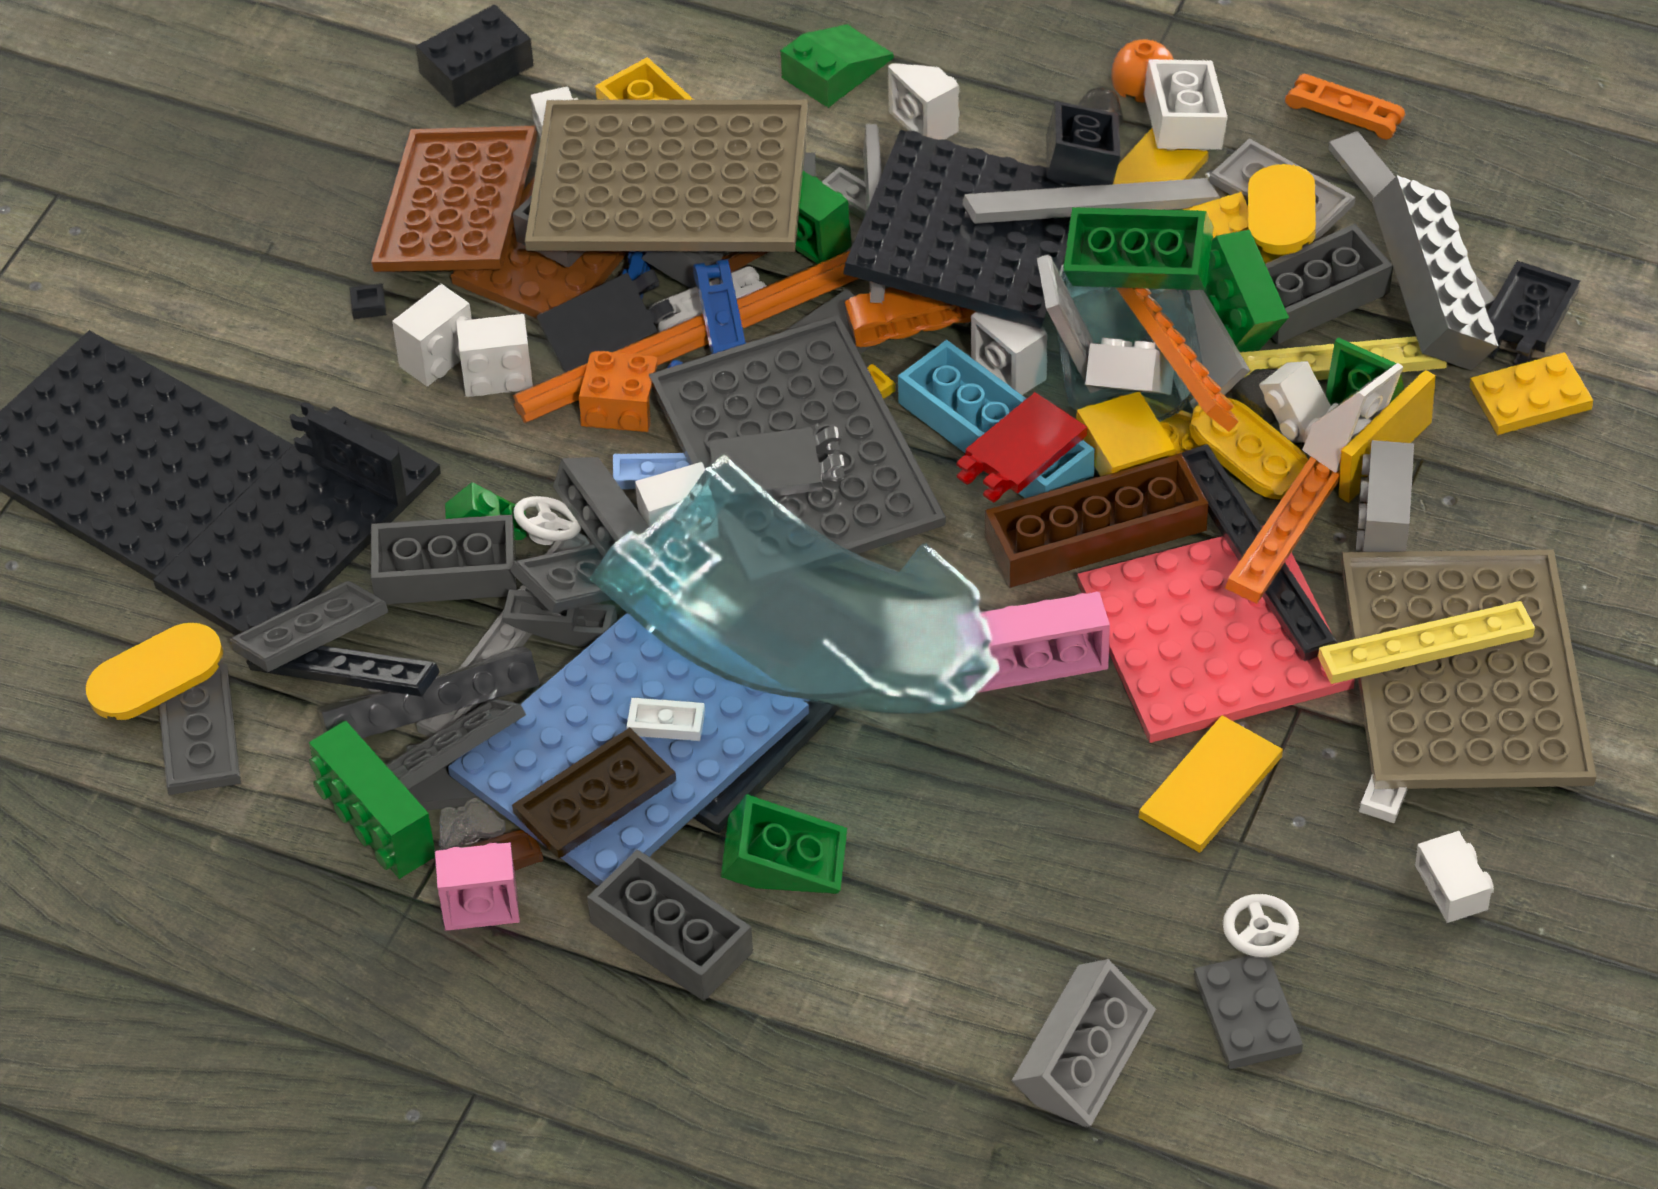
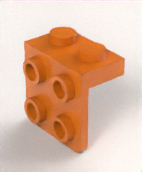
M608 351L592 352L579 393L581 426L649 432L651 424L649 397L652 389V381L649 378V374L656 372L657 358L642 354Z

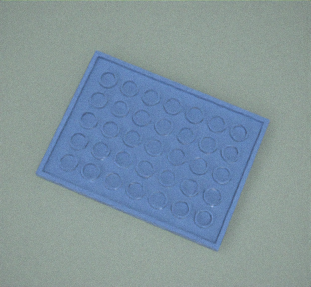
M649 594L521 704L526 716L476 746L449 765V776L544 845L513 814L512 804L627 729L632 698L704 703L705 715L700 741L641 737L676 772V781L561 857V859L599 886L637 849L650 857L809 714V704Z

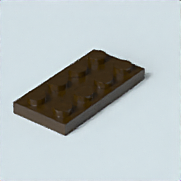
M629 727L512 804L513 814L557 859H560L676 781V772Z

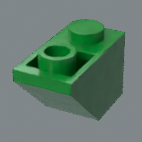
M473 482L445 503L446 519L512 515L515 539L523 540L527 537V532L518 525L514 518L516 504Z

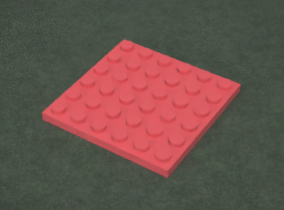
M1223 536L1077 574V584L1082 593L1100 592L1110 624L1109 654L1149 743L1212 727L1221 715L1234 721L1354 688L1355 679L1331 684L1318 657L1303 661L1263 597L1256 604L1225 589L1229 576L1240 561ZM1291 552L1285 563L1328 627Z

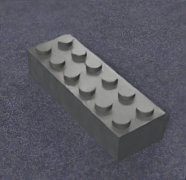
M1397 175L1371 201L1421 353L1472 371L1498 347V343L1494 335V327L1489 320L1485 308V301L1480 294L1476 282V275L1471 268L1467 256V249L1460 236L1459 225L1454 218L1450 199L1441 190L1429 188L1415 180L1411 181Z

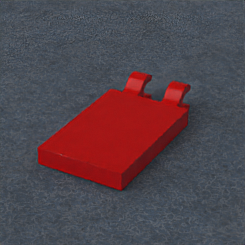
M1034 392L965 449V456L957 462V466L962 469L957 474V478L968 485L981 472L984 471L989 474L983 480V484L989 487L983 492V496L993 503L998 501L1009 489L1018 494L1087 436V426Z

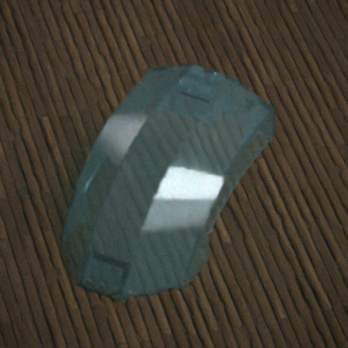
M724 454L705 469L689 494L648 529L639 536L631 530L612 545L590 577L594 584L629 615L675 652L726 680L771 694L851 710L885 714H926L963 708L1000 670L997 658L992 657L989 644L992 642L987 619L986 617H981L978 604L981 602L979 589L928 544L923 543L920 545L900 572L869 561L834 543L805 524L776 501Z

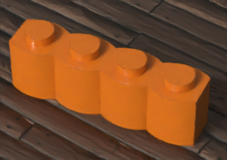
M892 287L885 289L884 301L882 303H871L870 293L859 294L845 301L847 320L856 347H870L888 339L907 338L922 330L934 331L943 329L954 322H971V315L977 312Z

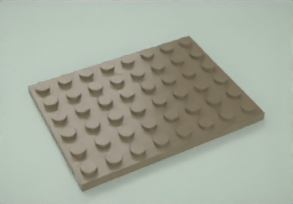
M547 100L525 237L526 251L795 252L809 115L808 100Z
M1554 549L1342 552L1341 567L1352 640L1521 601L1535 627L1534 635L1531 638L1358 678L1375 789H1399V787L1426 789L1594 786L1596 781L1595 766Z

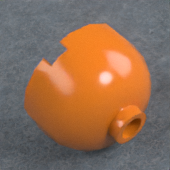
M1142 39L1127 43L1119 50L1113 62L1111 75L1113 88L1119 95L1126 98V94L1136 97V102H1146L1144 90L1148 60H1174L1164 45L1153 40Z

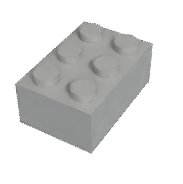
M1372 440L1370 454H1363L1362 475H1368V477H1361L1360 502H1366V504L1359 503L1357 524L1358 529H1364V531L1357 530L1356 551H1406L1410 524L1414 443Z

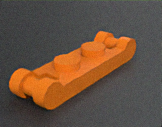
M1301 74L1294 84L1295 88L1291 89L1285 98L1287 105L1293 109L1304 107L1375 131L1378 137L1385 140L1392 138L1396 131V125H1399L1405 117L1404 109L1397 104L1308 74Z

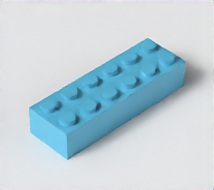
M945 340L898 375V403L964 453L968 446L1027 399L948 340ZM1084 440L1080 441L1019 492V494L1024 498H1028L1089 480L1094 476L1095 448Z

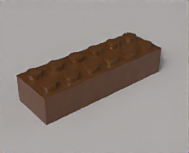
M1181 453L985 510V539L1009 588L1207 531L1208 502Z

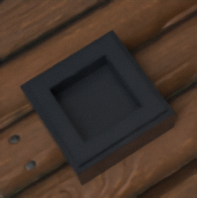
M383 283L350 287L353 319L387 315Z

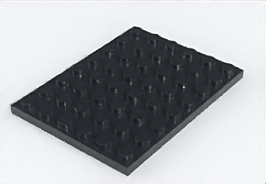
M900 129L846 260L843 274L1041 329L1047 309L1037 258L1045 255L1051 256L1060 273L1066 256L1071 217L974 223L963 206L964 194L1082 187L1083 185L1073 183L1068 185L1058 184L1052 179L1047 178V171L1044 166L1028 165L1018 162L1011 157H999L988 154L979 148L970 149L956 145L946 139L938 140L923 136L917 131Z
M89 330L0 410V492L153 581L164 568L287 452L293 444Z

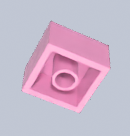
M489 843L484 846L452 847L447 850L435 851L437 884L445 931L520 923L517 885L510 843Z

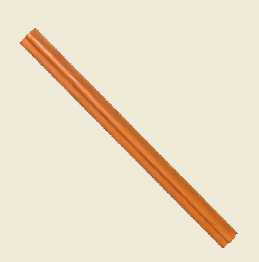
M851 250L738 298L737 304L742 328H747L858 280L859 278L843 274L845 263ZM700 314L614 352L655 356L657 358V366L709 344L704 316ZM588 363L514 394V406L518 415H521L523 422H530L578 401Z

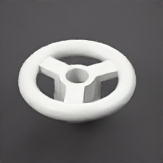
M543 496L527 497L520 500L514 508L516 522L538 544L551 545L555 541L572 539L579 534L582 528L566 504L553 498ZM536 507L539 512L538 516L527 519L524 511L527 508ZM550 508L562 513L570 521L558 517L555 513L551 512Z
M1253 894L1238 899L1228 908L1223 919V929L1231 945L1242 953L1254 957H1272L1285 952L1293 945L1298 936L1299 922L1294 910L1281 899L1266 894ZM1260 905L1272 907L1279 911L1285 917L1287 925L1272 922L1269 917L1263 914ZM1248 907L1251 915L1250 924L1246 930L1238 935L1234 926L1235 919L1242 910ZM1275 936L1283 937L1282 940L1274 944Z

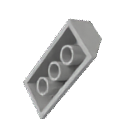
M1109 959L1078 965L1013 1077L1012 1082L1035 1106L1084 1127L1091 1126L1156 1010L1155 1007Z

